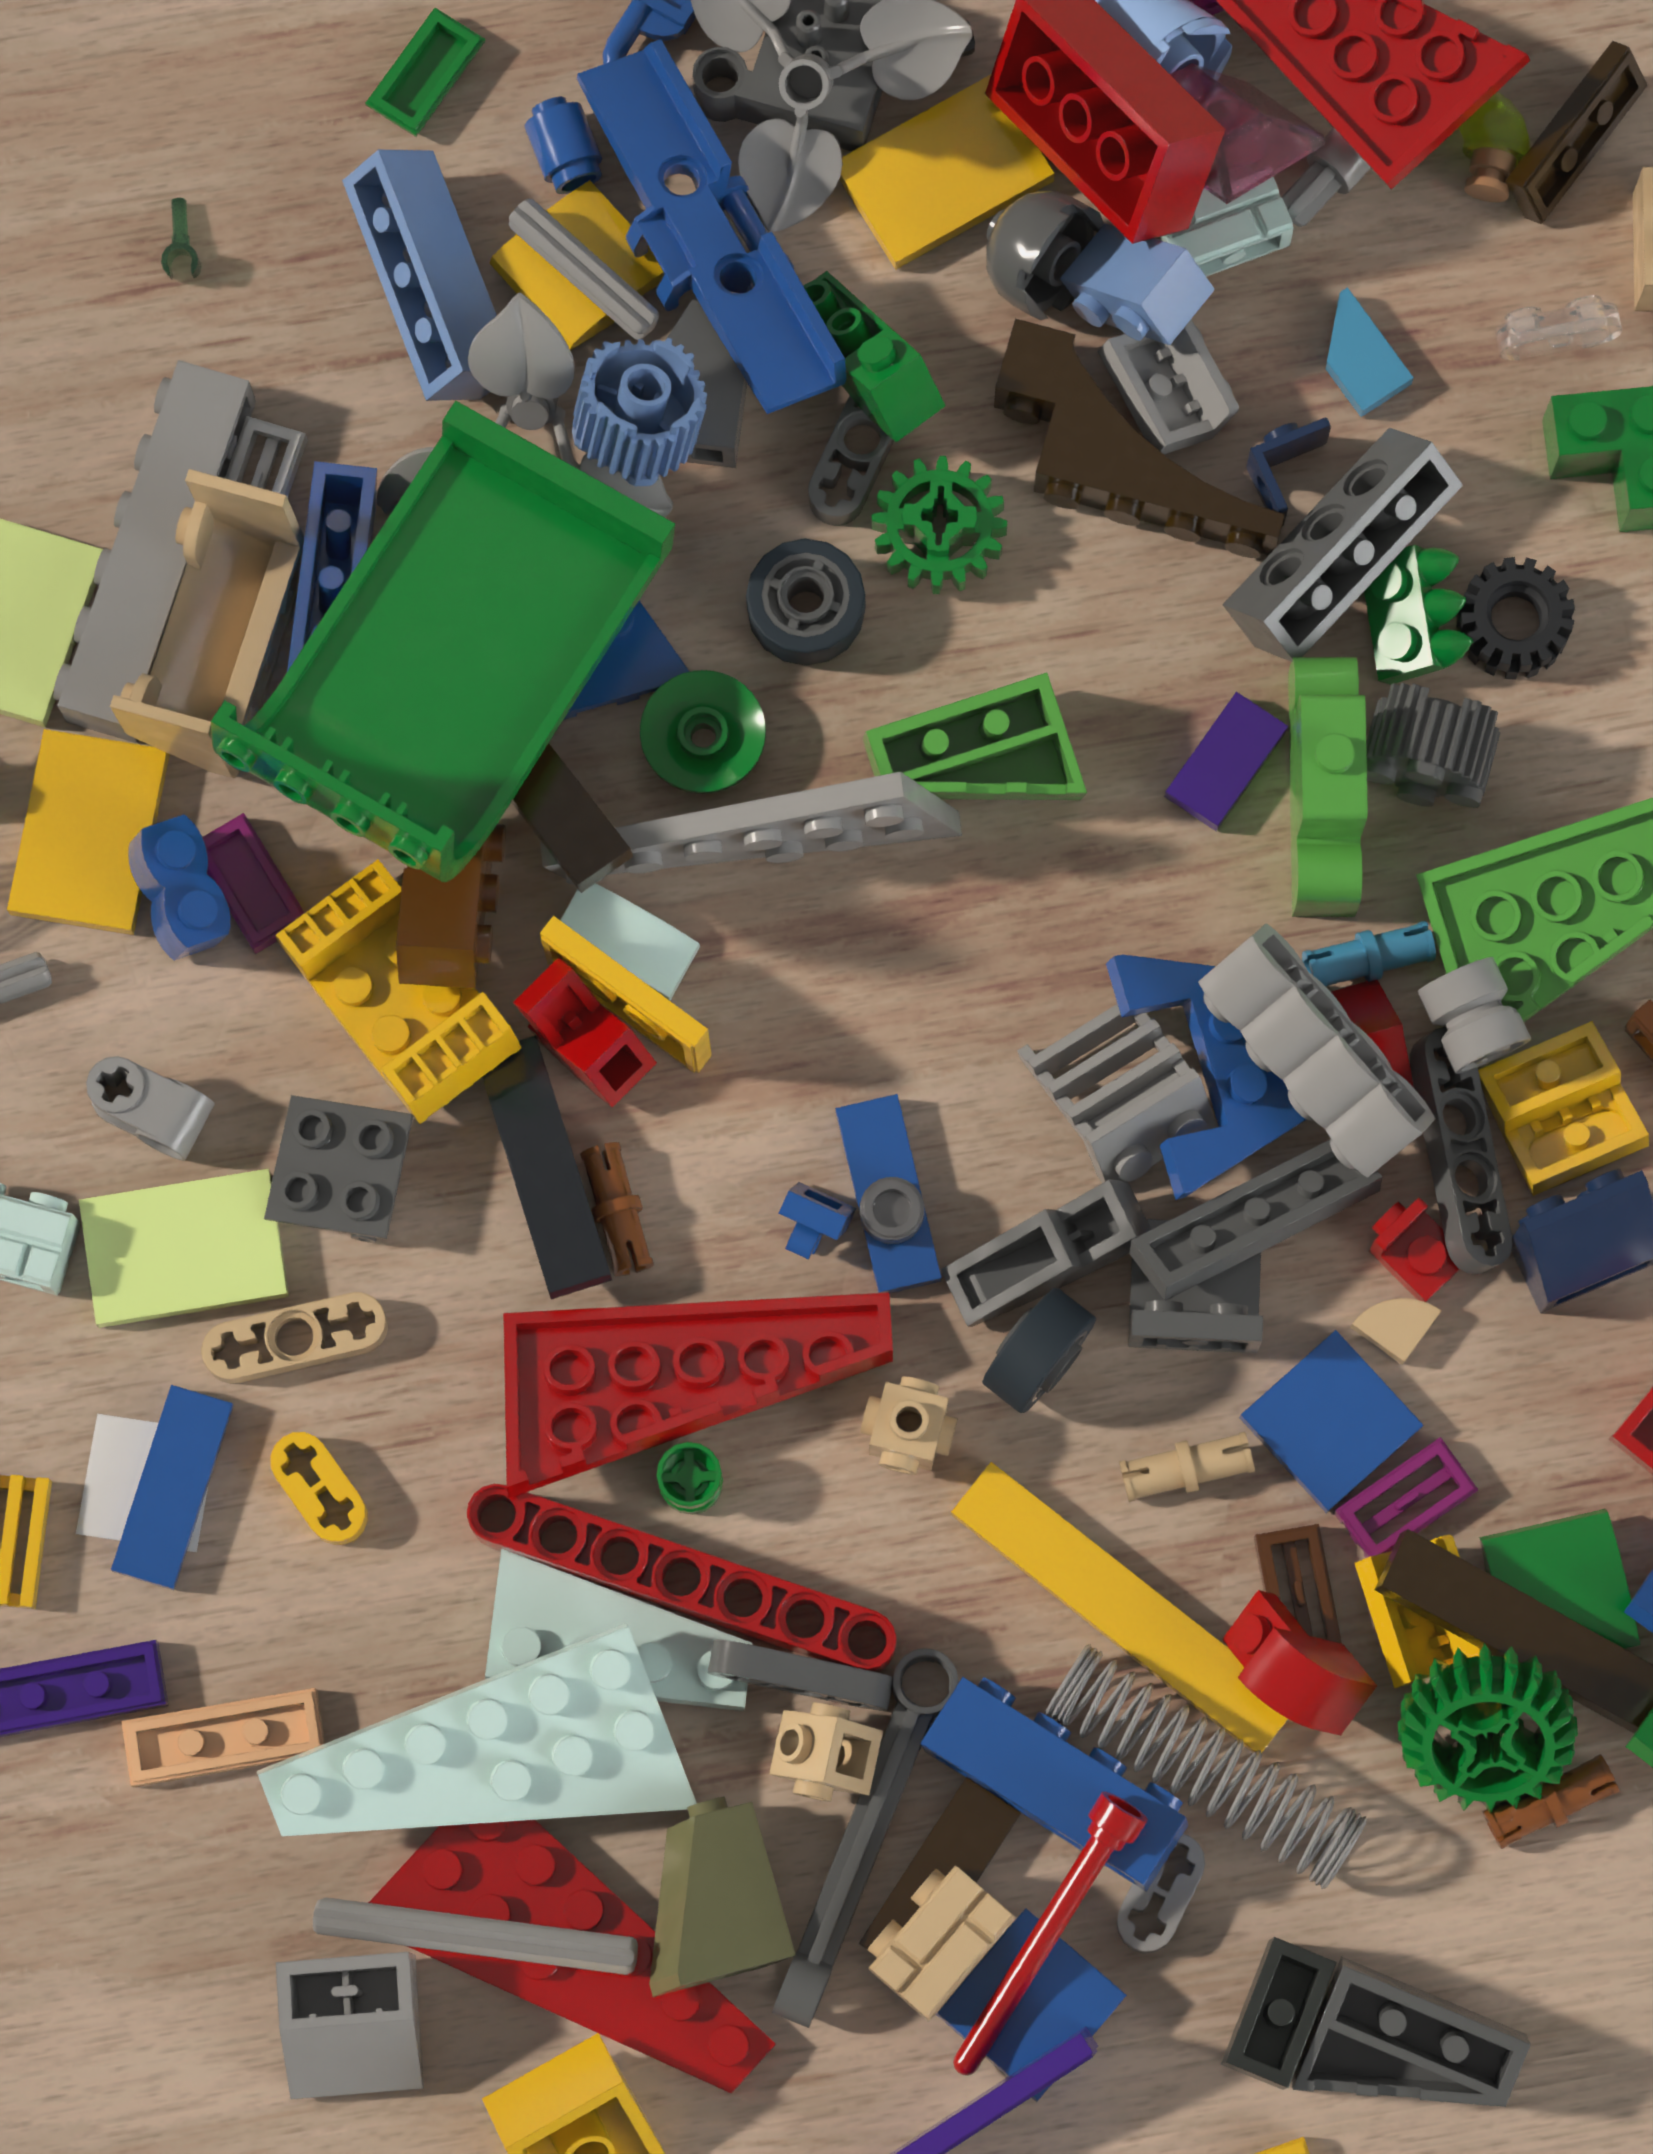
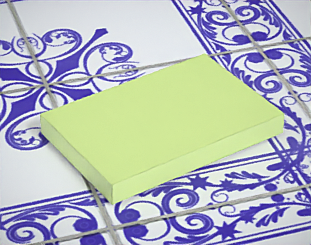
M0 518V714L46 728L55 703L53 696L55 682L62 665L68 664L76 643L74 641L76 622L82 608L90 604L96 587L94 583L95 569L103 549Z
M263 1169L79 1199L96 1325L99 1328L289 1297L279 1223L264 1219L272 1184L270 1170Z

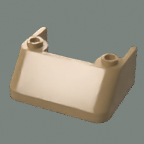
M189 469L185 482L195 502L193 508L185 507L176 528L175 540L177 544L183 545V555L187 562L151 674L142 673L135 684L127 682L120 696L113 695L110 708L127 735L206 771L236 778L240 770L229 765L213 750L211 720L224 700L236 706L237 722L242 725L247 724L262 708L296 605L304 535L287 495Z

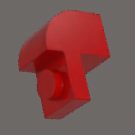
M557 958L513 1002L530 1023L527 1026L529 1030L536 1035L544 1047L582 1084L612 1108L657 1064L630 1027L604 1008L573 968L560 958Z
M1258 1590L1222 1639L1244 1667L1238 1676L1239 1680L1271 1709L1287 1719L1313 1730L1341 1736L1377 1687L1376 1683L1344 1644L1309 1636L1277 1595Z

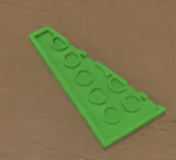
M1653 797L1416 874L1446 974L1477 960L1493 957L1508 988L1501 1003L1503 1006L1516 1008L1523 1022H1525L1653 929Z

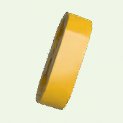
M292 1432L283 1436L274 1445L270 1455V1467L276 1480L310 1528L324 1542L332 1545H346L355 1541L364 1532L368 1522V1510L362 1497L324 1444L316 1436L306 1432ZM295 1447H298L304 1454L313 1449L317 1453V1456L310 1463L321 1480L312 1487L308 1485L303 1476L298 1472H294L289 1476L285 1474L284 1470L291 1464L287 1453ZM326 1490L330 1492L340 1505L347 1504L349 1501L353 1503L354 1508L347 1514L352 1524L347 1529L341 1531L335 1524L329 1525L326 1528L322 1526L321 1521L327 1517L328 1513L318 1499V1496Z

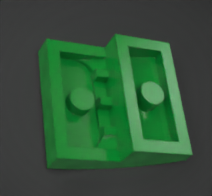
M1606 1509L1479 1537L1487 1573L1624 1649L1641 1645L1636 1621L1624 1613L1631 1602V1597L1614 1530Z

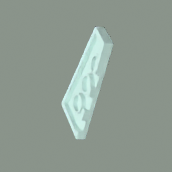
M501 1549L485 1679L626 1623L634 1638L657 1701L744 1711L748 1683L717 1677L707 1672L714 1640H728L750 1645L752 1643Z

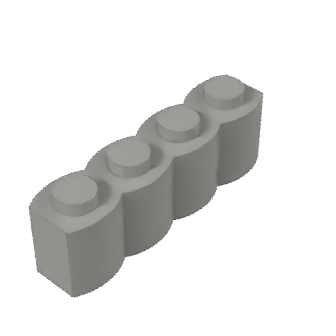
M1267 923L1198 981L1204 992V1002L1209 1011L1220 1021L1230 1022L1241 1031L1246 1040V1050L1253 1062L1264 1071H1272L1284 1081L1289 1090L1288 1098L1293 1108L1303 1118L1310 1121L1314 1120L1325 1128L1331 1139L1330 1146L1334 1155L1347 1168L1357 1169L1368 1178L1419 1137L1435 1120L1428 1105L1418 1092L1392 1069L1379 1047L1362 1029L1350 1021L1347 1013L1334 995L1316 977L1308 972L1304 963L1290 944Z

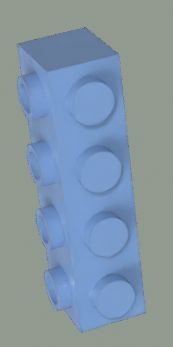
M378 149L344 178L342 182L426 401L480 400L490 391L485 389L473 377L468 364L469 349L480 329L497 315L434 151Z

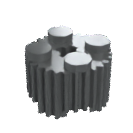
M1405 683L1400 685L1391 684L1388 698L1382 697L1381 700L1377 701L1367 737V780L1380 784L1394 783L1395 786L1399 787L1397 797L1411 804L1431 807L1434 805L1435 797L1443 796L1454 804L1469 808H1479L1482 796L1486 790L1501 734L1499 728L1495 727L1498 712L1491 710L1492 707L1482 705L1480 701L1464 698L1461 707L1447 700L1428 697L1430 688L1412 683V686Z

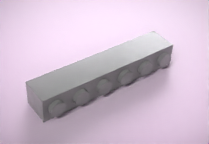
M180 360L177 362L172 379L167 377L162 379L154 403V412L159 414L152 436L148 434L142 436L136 451L134 469L138 470L139 473L132 492L124 491L116 508L114 526L118 527L119 530L112 550L103 549L96 565L94 583L99 585L93 605L92 607L84 606L76 622L74 641L78 642L79 645L72 665L63 664L55 682L53 696L55 700L59 701L57 706L67 723L138 744V739L125 733L111 710L110 704L113 695H121L127 682L135 684L142 673L151 674L187 565L183 555V545L177 544L175 540L177 524L185 507L193 508L195 502L185 479L189 469L225 478L246 416L251 417L256 403L249 380Z

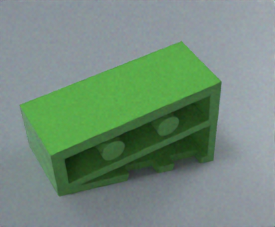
M1047 672L867 730L862 739L875 777L902 772L940 799L1081 800L1087 794Z

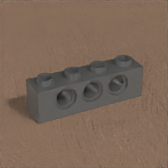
M1388 428L1223 603L1224 608L1254 647L1292 662L1293 657H1303L1457 493L1463 484L1433 442Z

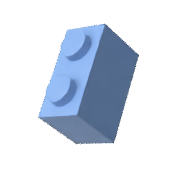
M1106 223L1060 278L1075 298L1072 303L1074 310L1091 325L1101 327L1103 324L1119 328L1135 340L1141 341L1146 337L1167 345H1171L1215 290L1186 248L1154 238L1132 244L1115 226Z

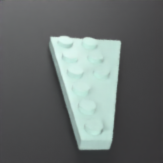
M626 1623L257 1771L281 1836L687 1810V1807L697 1804L634 1638Z

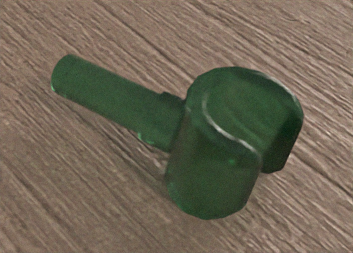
M174 198L171 200L172 244L165 248L161 264L166 275L173 280L171 269L173 260L177 256L187 255L192 258L191 273L193 278H196L201 273L202 264L196 251L190 246L187 200L184 198Z

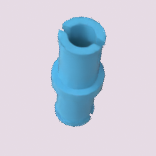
M1426 921L1373 935L1370 930L1356 933L1355 940L1302 952V962L1308 972L1325 986L1365 977L1368 982L1381 979L1385 971L1425 961L1431 962L1436 959L1433 935L1431 930H1428V923Z

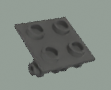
M291 1095L264 1219L352 1234V1239L367 1243H376L377 1238L387 1239L414 1115Z

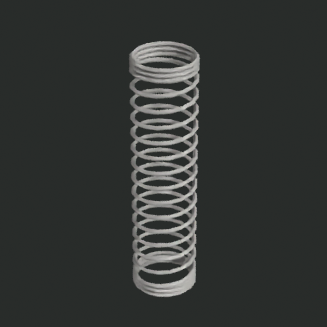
M1091 1644L1086 1645L1045 1711V1715L1056 1719L1064 1727L1070 1725L1100 1687L1081 1726L1080 1738H1085L1092 1732L1118 1698L1098 1740V1748L1103 1749L1111 1742L1138 1706L1117 1749L1116 1759L1118 1761L1122 1760L1130 1752L1157 1716L1136 1758L1134 1772L1143 1769L1175 1727L1153 1772L1152 1783H1157L1162 1779L1195 1735L1170 1786L1171 1794H1176L1213 1746L1188 1798V1805H1194L1231 1758L1207 1807V1817H1211L1216 1813L1251 1766L1224 1821L1225 1829L1230 1828L1269 1777L1242 1833L1243 1840L1250 1838L1287 1789L1260 1845L1261 1852L1266 1851L1306 1799L1279 1854V1863L1284 1862L1290 1856L1303 1836L1325 1809L1296 1870L1297 1874H1302L1337 1828L1309 1876L1310 1882L1315 1881V1885H1320L1321 1889L1327 1888L1367 1823L1366 1816L1361 1817V1813H1356L1355 1809L1348 1807L1336 1817L1319 1839L1334 1806V1797L1329 1796L1321 1802L1300 1829L1316 1794V1786L1313 1784L1301 1793L1281 1819L1298 1782L1297 1773L1288 1776L1261 1811L1280 1770L1279 1762H1274L1267 1768L1242 1801L1262 1758L1261 1750L1254 1752L1247 1759L1223 1791L1244 1747L1243 1739L1234 1742L1205 1780L1225 1738V1728H1220L1215 1732L1186 1770L1207 1726V1716L1200 1718L1167 1760L1186 1722L1190 1710L1189 1705L1183 1706L1176 1713L1148 1751L1169 1708L1171 1694L1165 1695L1158 1702L1129 1741L1153 1692V1683H1148L1144 1686L1110 1731L1133 1685L1135 1671L1126 1675L1092 1720L1118 1664L1117 1660H1114L1107 1665L1074 1709L1083 1688L1103 1656L1102 1651L1097 1652V1648H1092Z

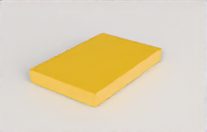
M991 74L842 157L843 166L839 180L895 270L990 218L999 211L1006 209L1026 194L1036 192L1054 182L1055 173L1039 148L985 95Z
M44 729L7 906L8 913L12 916L134 935L142 891L137 886L131 873L128 857L129 844L142 828L154 825L157 822L170 754L153 746Z
M553 915L540 932L548 966L557 958H560L573 968L603 1007L690 1071L699 1073L712 1056L708 1028Z

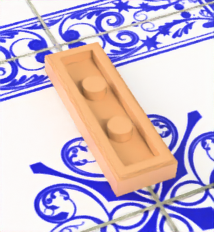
M316 1688L121 1721L130 1785L132 1787L274 1764L325 1744Z

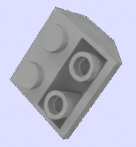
M411 1952L276 1962L279 2029L291 2099L424 2089L416 1955Z

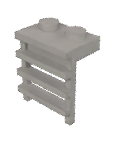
M1118 1004L1038 1054H1035L1028 1044L1017 1050L1022 1062L1084 1141L1096 1175L1102 1183L1109 1179L1125 1182L1134 1181L1147 1173L1151 1166L1163 1159L1159 1145L1166 1139L1212 1129L1217 1126L1199 1074L1194 1068L1191 1069L1182 1058L1180 1050L1174 1043L1171 1044L1162 1033L1160 1025L1154 1018L1151 1019L1147 1013L1122 1018ZM1133 1023L1137 1024V1029L1057 1079L1053 1078L1052 1074ZM1155 1047L1158 1053L1078 1103L1073 1104L1071 1101L1075 1096Z

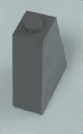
M692 299L667 337L672 339L673 346L683 345V353L694 354V370H699V381H704L705 387L703 392L707 393L706 410L692 455L689 454L687 462L736 468L748 383L714 330L699 301Z

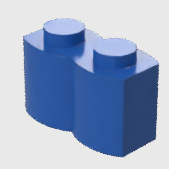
M184 814L142 828L129 844V865L137 886L152 901L151 923L158 943L174 961L215 947L230 932V912L222 890L207 875L208 855L199 830Z

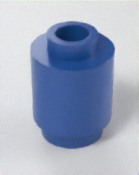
M560 96L547 99L533 107L531 110L533 116L525 123L524 128L545 181L553 183L558 194L571 193L589 180L593 184L602 177L599 168L602 156L582 105L578 102H567L565 97Z

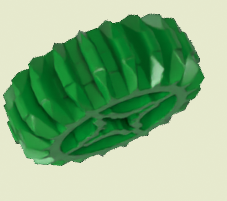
M1485 1643L1478 1653L1479 1656L1468 1657L1458 1647L1453 1656L1452 1664L1449 1665L1434 1658L1432 1666L1429 1668L1430 1675L1415 1674V1679L1411 1684L1412 1692L1404 1694V1699L1401 1702V1720L1398 1721V1740L1402 1741V1757L1406 1762L1407 1768L1415 1769V1777L1420 1787L1434 1785V1793H1436L1439 1802L1457 1795L1458 1803H1460L1463 1811L1473 1801H1481L1491 1813L1497 1803L1496 1801L1507 1800L1517 1810L1518 1804L1522 1799L1521 1795L1524 1793L1541 1800L1542 1783L1560 1784L1563 1766L1572 1764V1758L1575 1754L1574 1743L1575 1737L1578 1736L1577 1718L1573 1716V1699L1569 1695V1691L1561 1689V1680L1557 1677L1556 1670L1542 1672V1665L1539 1663L1536 1655L1519 1663L1518 1655L1512 1646L1501 1657L1492 1656ZM1523 1712L1528 1714L1538 1724L1535 1733L1524 1727V1720L1519 1718ZM1439 1725L1451 1730V1738L1456 1740L1453 1745L1444 1740L1437 1732Z

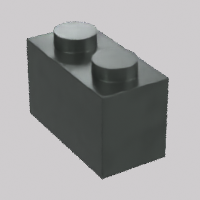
M1273 1937L1270 1939L1221 2065L1279 2089H1288L1337 1962L1279 1938Z

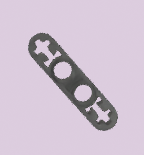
M1441 1027L1425 1035L1412 1046L1409 1054L1410 1069L1414 1089L1422 1097L1435 1117V1120L1423 1133L1446 1248L1450 1259L1459 1269L1468 1274L1478 1275L1502 1264L1510 1256L1513 1248L1512 1233L1478 1067L1455 1074L1451 1064L1447 1068L1444 1061H1436L1434 1051L1436 1050L1439 1056L1447 1057L1441 1039L1448 1029L1447 1027ZM1444 1084L1445 1090H1449L1442 1093L1440 1091V1086ZM1445 1105H1452L1463 1114L1466 1121L1464 1135L1456 1134L1446 1126L1443 1119ZM1458 1165L1470 1169L1476 1176L1479 1188L1476 1197L1467 1195L1459 1188L1455 1179V1171ZM1477 1208H1480L1482 1211V1215L1480 1216L1477 1215V1212H1474L1468 1216L1465 1214L1467 1212L1474 1211ZM1472 1234L1475 1235L1476 1239L1486 1241L1487 1251L1484 1250L1483 1246L1473 1245L1471 1240Z

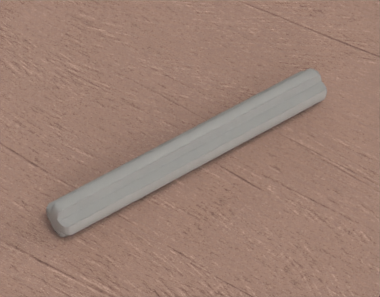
M327 1897L317 1901L313 1916V1930L320 1935L624 1975L633 1972L637 1963L638 1943L633 1937Z

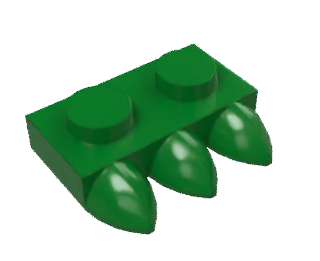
M1415 544L1407 546L1364 591L1378 681L1391 685L1445 669L1455 664L1469 650L1473 643L1471 637L1455 630H1439L1440 626L1448 623L1459 613L1466 602V597L1450 589H1432V586L1440 583L1450 575L1460 559L1455 553L1443 548H1423Z

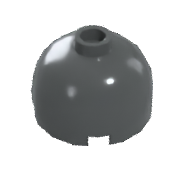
M1037 191L1026 194L1006 209L999 211L989 224L986 247V270L998 294L1011 305L1039 320L1048 319L1044 311L1051 306L1059 311H1063L1075 298L1060 278L1093 239L1094 231L1098 232L1104 225L1100 212L1071 196L1057 191Z

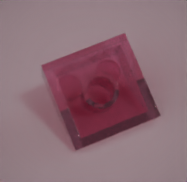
M1193 63L1170 74L1226 129L1204 186L1206 190L1225 204L1232 202L1325 145L1322 133L1246 81Z

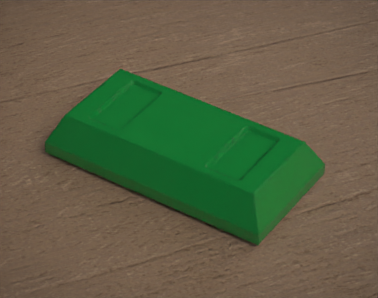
M434 8L365 102V105L417 137L483 46L485 38L439 9Z

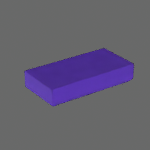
M1236 691L1165 791L1164 797L1217 832L1286 734L1288 725Z

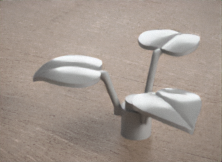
M691 0L695 16L701 28L717 45L728 47L739 53L746 52L758 43L765 31L779 56V63L784 67L779 78V91L784 101L795 108L796 125L781 118L769 119L758 124L747 134L742 142L738 159L739 174L749 187V190L746 192L756 206L768 231L777 232L805 220L827 200L839 181L843 166L839 141L827 130L807 129L808 110L817 107L828 96L833 86V79L873 61L872 73L874 80L884 92L902 100H917L927 97L940 89L951 77L962 53L973 36L971 26L962 16L947 5L936 0H882L863 16L860 23L861 36L869 50L836 65L829 66L823 58L813 54H803L794 58L790 54L779 29L772 23L787 12L791 0Z
M522 293L516 294L494 319L480 329L471 343L468 355V364L473 377L488 391L499 396H508L507 402L500 407L499 416L495 423L506 428L509 421L513 420L518 427L525 430H537L548 423L553 424L563 461L657 514L666 517L673 508V501L665 490L660 474L658 480L653 485L635 487L622 478L621 472L617 471L612 475L609 474V467H597L598 460L596 458L589 460L587 458L588 452L583 456L580 464L575 461L564 423L565 410L557 406L558 397L566 393L574 378L575 363L573 355L552 321ZM434 447L421 448L407 453L398 459L385 473L377 491V505L382 508L385 514L390 516Z

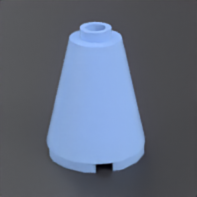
M1095 0L1196 100L1205 94L1221 75L1231 56L1232 44L1226 39V34H1231L1229 29L1221 20L1189 0Z

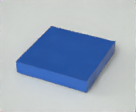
M1337 1330L1331 1333L1239 1417L1326 1514L1424 1426Z

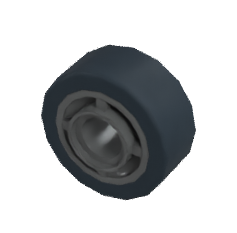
M804 538L784 542L763 555L750 574L746 604L751 631L762 647L783 662L808 666L829 662L851 646L862 628L866 609V596L861 573L846 553L828 542ZM806 591L815 593L823 601L818 609L808 613L798 612L789 604L793 596Z
M1053 1288L1033 1309L1027 1310L1007 1334L997 1349V1356L985 1373L982 1384L1019 1413L1027 1412L1045 1392L1049 1393L1072 1366L1082 1351L1083 1347L1081 1345L1092 1330L1096 1317L1062 1290Z

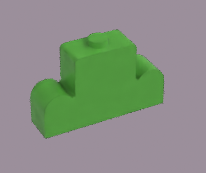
M1293 657L1288 672L1292 917H1355L1362 895L1361 835L1368 816L1365 695H1359L1358 662L1356 657Z

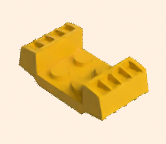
M377 859L277 933L276 939L386 1084L397 1095L409 1112L414 1115L413 1117L417 1122L421 1124L522 1047L512 1028L484 992L479 993L475 988L399 984L396 940L402 888L379 859Z

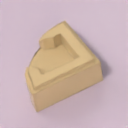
M1391 1299L1368 1308L1356 1318L1350 1328L1403 1365L1442 1310L1427 1302L1416 1299Z

